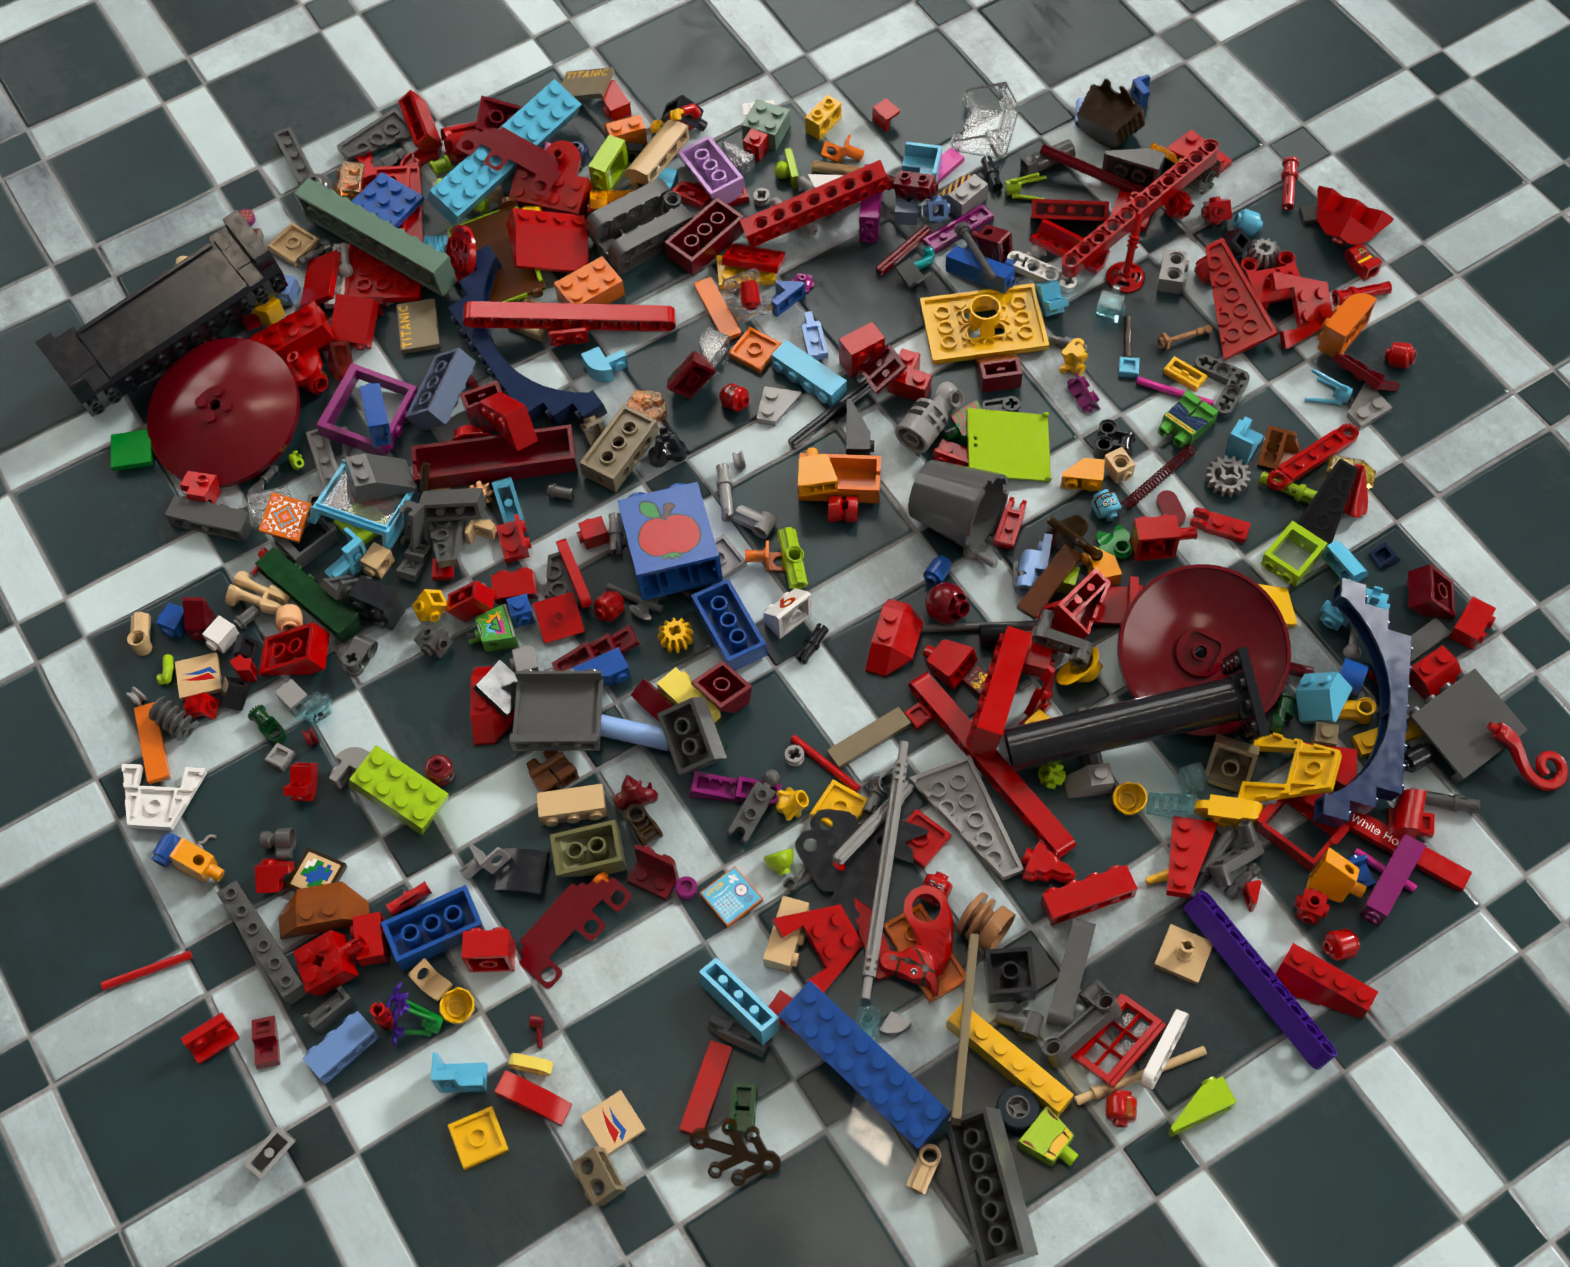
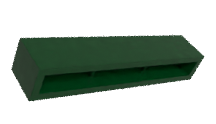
M273 547L255 563L261 575L288 594L293 602L342 643L346 642L362 627L358 620L360 616L352 608L348 610L342 600H335L329 596L327 591L317 584V580L310 573L306 575L303 572V568L297 562L293 564L289 561L290 558L285 552H279Z

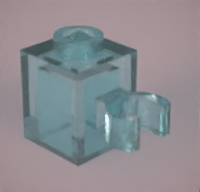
M1114 284L1111 292L1102 291L1097 303L1095 317L1118 323L1120 316H1124L1127 305L1124 304L1125 296L1120 295L1122 286Z

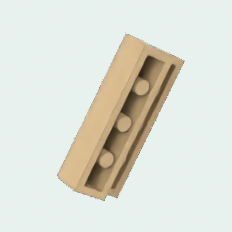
M668 120L624 172V176L630 179L632 190H637L657 179L677 152L688 141V125L679 121Z

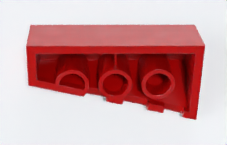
M1295 943L1290 947L1275 974L1294 998L1298 997L1310 1001L1311 1004L1330 1007L1334 1011L1359 1019H1363L1378 994L1377 990Z

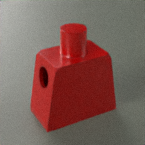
M946 639L942 640L936 648L928 645L923 651V656L927 658L926 662L930 672L952 689L956 688L978 661L973 647Z

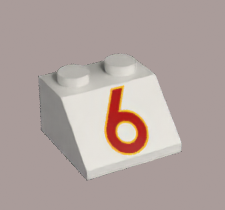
M796 588L791 592H786L774 605L770 604L764 610V623L781 639L812 615L811 594L808 591Z

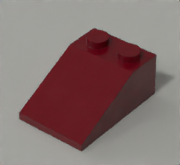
M481 95L475 130L480 132L484 129L491 131L495 128L498 130L523 106Z

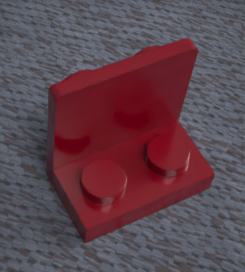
M636 844L634 851L637 862L627 878V883L667 901L675 887V883L679 879L675 860L669 855L663 854L661 856L655 853L647 845L640 846Z

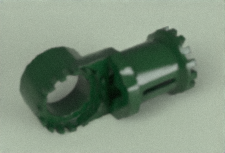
M1283 692L1278 697V707L1272 715L1269 726L1270 733L1282 734L1283 730L1281 729L1284 728L1282 727L1284 725L1282 722L1294 718L1292 710L1293 705L1297 701L1294 695H1288L1289 693L1285 694Z
M263 705L255 706V709L252 708L249 711L248 718L258 725V730L271 745L276 743L282 744L286 740L285 730L273 716H269ZM281 731L278 738H270L272 732Z

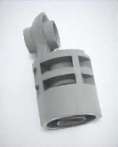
M946 381L939 385L934 400L919 398L895 429V435L900 443L913 452L925 453L948 423L949 413H952L957 407L962 405L964 399L962 391L958 390L953 383Z

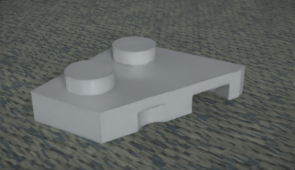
M764 386L756 423L776 426L782 420V417L791 410V406L801 399V392Z

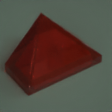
M348 340L328 343V367L335 379L342 381L349 366L353 363Z

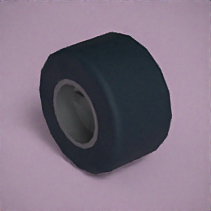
M1020 1086L1010 1087L1003 1091L998 1097L996 1108L1001 1111L1005 1130L1014 1134L1025 1133L1038 1118L1040 1110L1035 1095L1027 1088Z

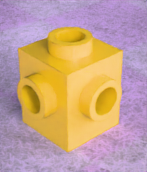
M424 589L412 604V607L420 622H437L446 610L447 601L441 590Z

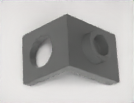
M908 258L895 268L909 290L931 275V272L923 276L911 258Z

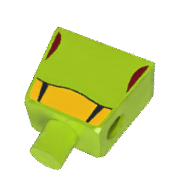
M1046 1106L1022 1136L1017 1146L1022 1151L1051 1167L1058 1158L1071 1166L1079 1156L1069 1147L1074 1137L1073 1133L1048 1106Z

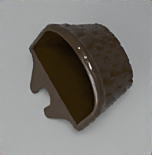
M1104 79L1101 86L1095 84L1090 86V90L1086 93L1087 95L1077 113L1078 122L1084 133L1093 140L1107 147L1118 148L1120 144L1144 127V112L1142 107L1134 102L1125 87L1120 86L1119 90L1121 93H1118L1112 89L1110 80Z

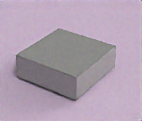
M276 743L264 760L266 763L284 772L296 756V753Z

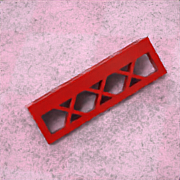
M1043 219L1038 232L1030 237L1029 242L1062 258L1084 238ZM1107 250L1086 267L1085 270L1096 274L1104 269L1111 251Z

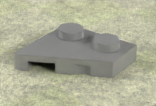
M1367 382L1362 386L1347 414V418L1359 430L1390 413L1392 410V406L1377 391L1369 388Z

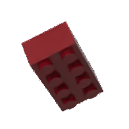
M716 197L665 241L666 257L695 276L744 233L740 220L744 219V216Z

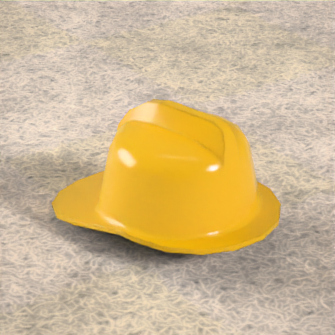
M1093 646L1087 667L1079 668L1073 666L1069 661L1065 663L1056 674L1057 683L1060 685H1070L1076 681L1086 683L1097 678L1103 669V664L1099 660L1098 649Z

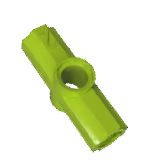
M785 527L777 532L782 553L781 565L786 571L789 588L802 589L808 585L802 560L804 552L799 547L796 529Z

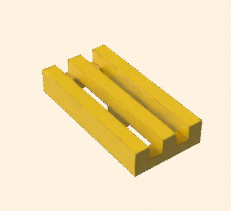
M1175 356L1163 369V374L1194 392L1198 391V388L1202 386L1208 375Z

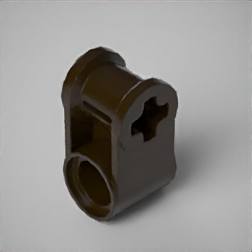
M632 804L627 808L626 817L628 825L642 846L647 845L658 837H663L659 826L652 820L642 805ZM635 814L642 815L638 820L631 818Z

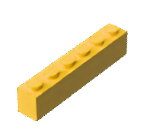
M963 1002L949 1016L946 1028L958 1038L960 1035ZM972 1010L968 1046L1015 1086L1027 1088L1037 1098L1040 1107L1045 1109L1048 1106L1059 1117L1071 1103L1074 1094Z

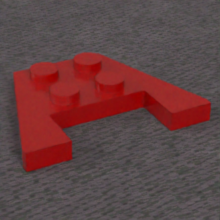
M1278 272L1269 274L1272 291L1288 288L1291 291L1297 329L1279 332L1282 349H1287L1322 329L1324 321L1332 317L1333 310L1328 282Z
M841 904L781 916L771 920L781 938L802 927L824 966L823 970L808 978L805 982L811 981L823 993L863 945Z

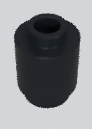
M1423 743L1417 744L1405 751V771L1414 773L1431 763V760L1434 758L1432 748L1428 744Z

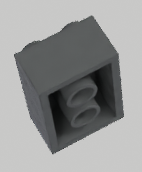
M692 697L657 714L679 775L692 774L694 771H699L727 758L705 697Z

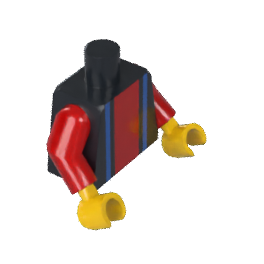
M680 95L666 104L661 120H654L650 124L651 133H657L666 121L671 120L688 125L689 131L697 128L703 132L708 122L702 119L704 111L701 107L684 95Z

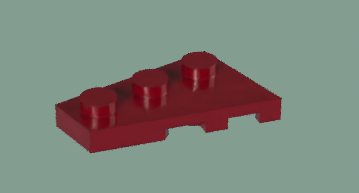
M1336 352L1333 360L1338 363L1337 366L1339 368L1351 371L1354 378L1366 381L1368 383L1367 386L1375 391L1379 389L1398 391L1401 386L1396 381L1384 380L1385 375L1371 369L1367 370L1368 366L1346 353Z

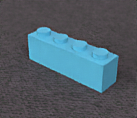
M788 340L771 354L772 367L777 372L783 373L791 382H796L802 386L806 392L815 395L822 403L832 406L847 392V380Z
M713 959L699 971L701 986L762 1045L780 1031L779 1017L719 959Z

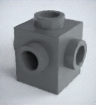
M428 624L424 626L414 639L421 648L420 650L428 657L435 656L441 658L453 643L448 637L449 633L440 626L437 628Z

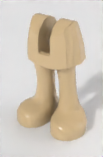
M239 571L233 579L234 585L230 584L225 597V603L231 607L241 600L259 607L261 612L276 615L277 609L282 606L280 604L286 605L290 600V596L275 585H270L269 588L251 580L249 573L245 571ZM247 588L263 595V597L251 594L242 589Z

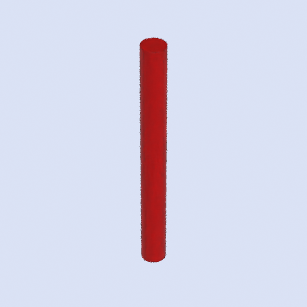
M797 735L791 737L790 742L800 746L804 753L856 793L859 792L861 786Z
M190 950L103 981L101 982V987L103 991L191 960L193 955Z

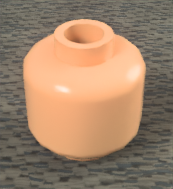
M286 604L277 609L276 628L278 631L284 632L303 626V611L300 607Z

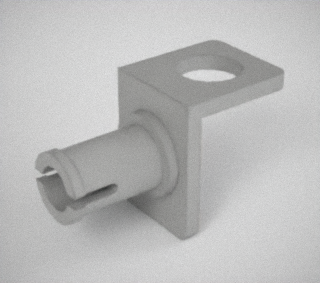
M470 845L469 847L474 854V858L459 871L467 880H470L482 868L494 874L511 859V856L497 847L486 857L483 851L474 845ZM502 856L499 862L491 863L494 857Z

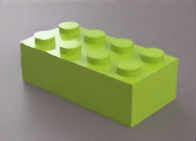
M377 745L374 746L349 779V786L420 835L424 834L448 801L449 794Z

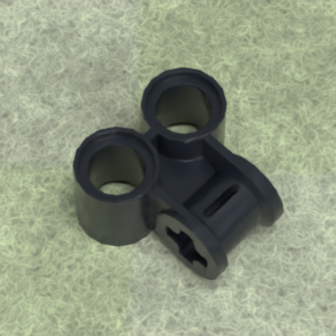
M1111 419L1102 420L1099 424L1093 456L1095 459L1104 460L1106 454L1123 447L1129 457H1131L1133 453L1131 448L1136 440V436L1129 431L1117 430L1116 422Z

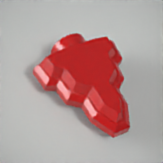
M1042 840L1038 841L1034 850L1027 848L1021 864L1026 867L1022 879L1030 882L1036 880L1047 882L1051 879L1058 882H1069L1074 880L1076 876L1072 868L1060 861L1058 854L1052 851L1050 845Z

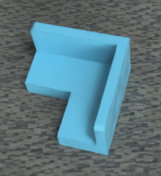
M906 142L902 171L935 175L937 183L942 163V146Z
M1246 416L1243 420L1239 419L1230 433L1224 456L1227 455L1228 459H1231L1233 456L1236 458L1235 461L1242 459V465L1248 464L1264 437L1262 434L1250 429L1252 419Z
M347 527L343 530L349 543L341 549L344 555L324 571L325 575L329 578L348 574L355 576L363 569L360 560L367 550L363 541Z
M438 1052L432 1054L431 1081L439 1093L487 1091V1063L445 1064Z

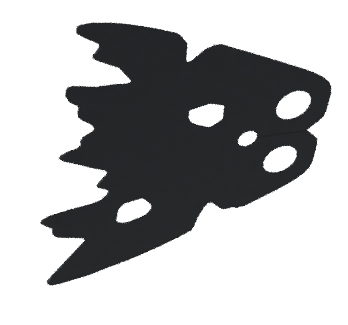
M819 810L810 821L811 830L803 831L795 842V848L820 890L824 892L834 891L831 897V905L841 904L854 929L859 931L856 918L860 917V914L855 907L854 898L865 903L872 910L882 848L877 844V838L884 835L886 820L844 862L846 868L842 871L833 866V854L865 821L859 824L856 816L848 811ZM824 817H829L833 821V826L829 830H823L819 826V821ZM899 820L894 857L913 863V850L906 844V841L928 834L929 831L918 825ZM807 839H815L817 841L818 847L815 851L809 852L804 849V842ZM834 839L836 844L829 846L828 840Z

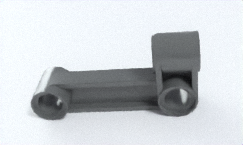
M1095 979L1078 994L1090 1007L1056 1037L1049 1038L1043 1043L1042 1051L1052 1067L1058 1069L1065 1067L1075 1052L1108 1023L1115 1022L1121 1017L1122 1009L1114 994L1098 979Z

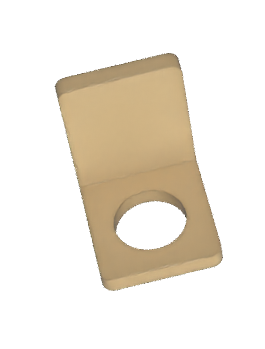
M422 959L408 974L413 982L435 1001H439L453 986L449 980L437 973L426 959ZM422 968H427L426 977L418 979V972Z

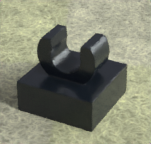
M626 143L628 161H630L631 155L637 157L644 149L642 144Z
M244 633L238 634L236 642L233 644L235 647L231 655L237 657L241 654L243 658H251L254 661L258 641Z

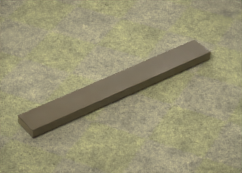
M979 934L969 935L951 1115L952 1125L959 1126L962 1115Z

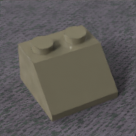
M1217 734L1202 782L1239 793L1242 781L1250 782L1260 747Z

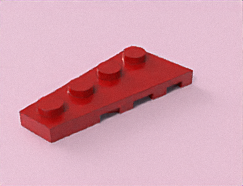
M1173 816L1166 895L1189 899L1217 829L1218 822Z

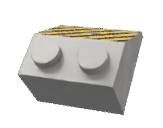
M975 174L960 176L936 196L941 195L942 199L945 198L947 203H950L951 212L959 218L978 207L987 199L988 183Z

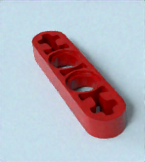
M566 538L556 541L559 554L582 609L592 606L591 597Z

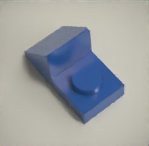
M776 281L775 289L777 295L771 301L772 313L778 317L805 296V283L802 281Z

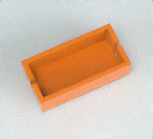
M800 453L799 458L806 457V453ZM827 454L837 476L838 492L799 497L797 484L798 500L829 502V495L841 496L843 499L847 496H858V503H879L881 456Z

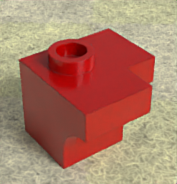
M187 471L180 484L181 490L186 492V497L190 500L209 501L215 504L221 493L217 476L212 474Z
M274 858L261 860L259 864L254 866L256 893L281 891L284 888L285 875L294 870V861L275 860Z

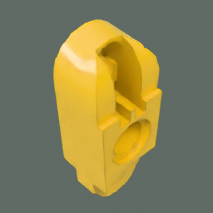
M1210 794V800L1203 799L1194 802L1193 812L1200 817L1213 819V822H1218V826L1226 828L1234 826L1238 830V824L1245 820H1252L1253 826L1256 827L1258 825L1257 818L1264 809V806L1253 800Z

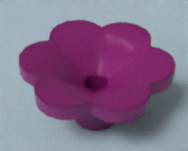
M800 273L791 279V281H802L805 283V293L814 288L811 275Z

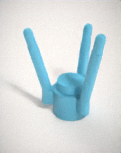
M1315 369L1311 370L1312 373L1319 376L1317 378L1318 381L1335 388L1332 396L1336 397V399L1307 397L1305 401L1336 404L1341 406L1342 402L1348 403L1353 388L1343 385Z

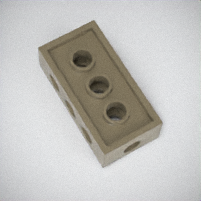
M623 404L579 462L582 476L617 492L654 442L656 436L659 435L657 420Z

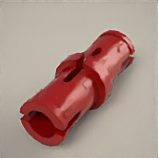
M424 881L408 892L405 890L402 892L403 895L385 905L393 917L407 907L415 906L414 903L432 892Z
M377 1002L373 1003L370 1007V1013L374 1016L373 1020L383 1030H386V1027L388 1030L392 1029L394 1020L391 1016V1011L381 1002H379V1005Z

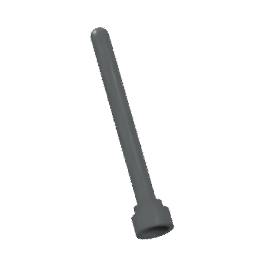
M960 222L955 227L956 235L958 238L965 240L988 278L994 279L996 275L971 237L970 226L966 222Z

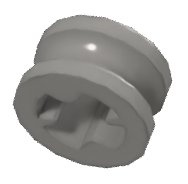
M758 188L754 191L755 205L765 207L770 203V192L767 189Z
M740 451L738 454L732 452L735 470H738L739 467L745 469L743 451Z
M133 686L131 688L132 691L130 693L127 692L126 696L135 705L142 706L141 702L147 701V698Z
M798 745L789 746L785 751L786 763L792 767L800 766L804 762V750ZM798 753V757L791 759V754Z

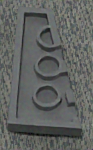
M465 520L428 522L439 568L458 566L460 564Z

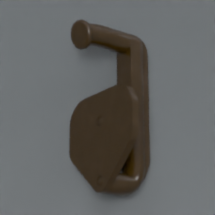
M1074 515L1060 521L1053 516L1047 517V524L1053 528V549L1059 552L1064 544L1072 549L1077 545L1089 554L1094 561L1102 559L1103 552L1082 538L1088 529V522L1079 515Z

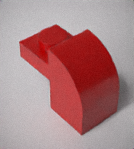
M296 762L291 765L290 783L283 787V796H290V800L312 801L315 797L318 783V763Z

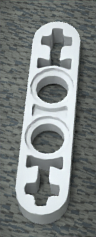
M1012 251L1008 254L1007 259H1018L1012 266L1015 268V272L1040 283L1050 280L1058 281V278L1061 277L1059 281L1061 292L1071 293L1075 290L1077 284L1076 277L1067 278L1062 274L1061 269L1019 251ZM1035 265L1038 270L1030 271L1028 266ZM1053 273L1055 278L1048 279L1045 274Z
M1176 1009L1144 1070L1141 1085L1150 1089L1155 1087L1187 1024L1188 1013Z

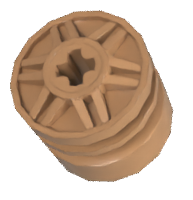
M981 892L964 910L956 932L963 935L967 931L966 938L968 940L969 935L979 934L978 947L985 951L987 949H995L1013 924L1016 914L1005 906L999 907L994 912L996 900L991 898L987 902L988 895Z

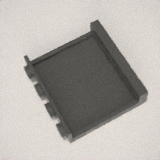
M524 669L522 671H515L517 688L513 734H510L509 741L513 751L600 750L604 688L602 671L596 669H587L586 671H576L574 669H566L565 671H555L552 669L533 671Z

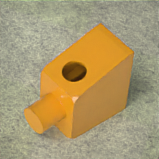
M817 448L807 449L806 457L799 458V497L838 492V480L829 456L827 454L818 455Z
M183 837L169 856L176 869L203 883H206L209 878L219 882L224 876L225 870L217 866L218 863L212 854Z
M1328 848L1309 875L1306 888L1317 889L1324 895H1327L1328 899L1343 902L1349 893L1361 898L1367 886L1357 882L1359 868L1333 849Z

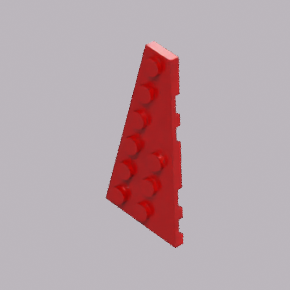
M1221 238L1205 246L1223 361H1226L1277 336L1278 332L1224 238Z

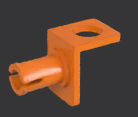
M848 134L843 147L825 141L821 156L840 163L845 156L861 162L865 150L851 146L849 143L851 135ZM833 148L836 151V154L830 155L827 153L826 149Z
M766 540V548L764 550L745 549V563L764 562L766 564V572H786L782 566L779 567L774 564L776 558H782V553L769 552V540Z

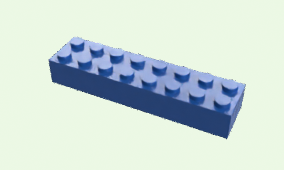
M811 981L778 1014L792 1030L917 1149L921 1150L951 1117L952 1113Z

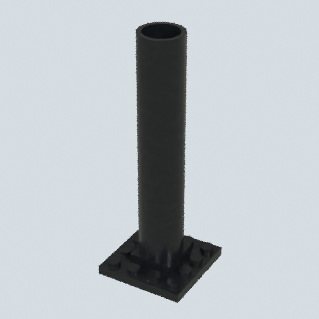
M1247 646L1238 648L1222 659L1221 670L1227 678L1005 728L1004 739L1013 772L1230 722H1239L1240 726L1237 727L1240 740L1243 739L1246 743L1254 742L1270 735Z

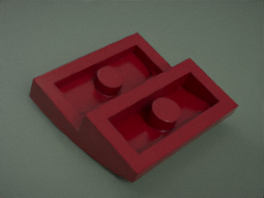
M887 344L859 370L878 394L905 371L907 366L894 348Z

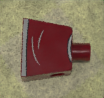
M986 225L980 232L974 230L971 233V237L987 258L1004 264L1008 254L1013 251L1012 234L1008 230Z

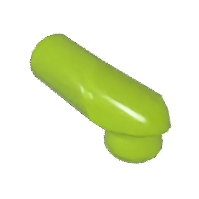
M166 654L163 656V674L156 676L159 685H167L172 681L174 658L172 655Z

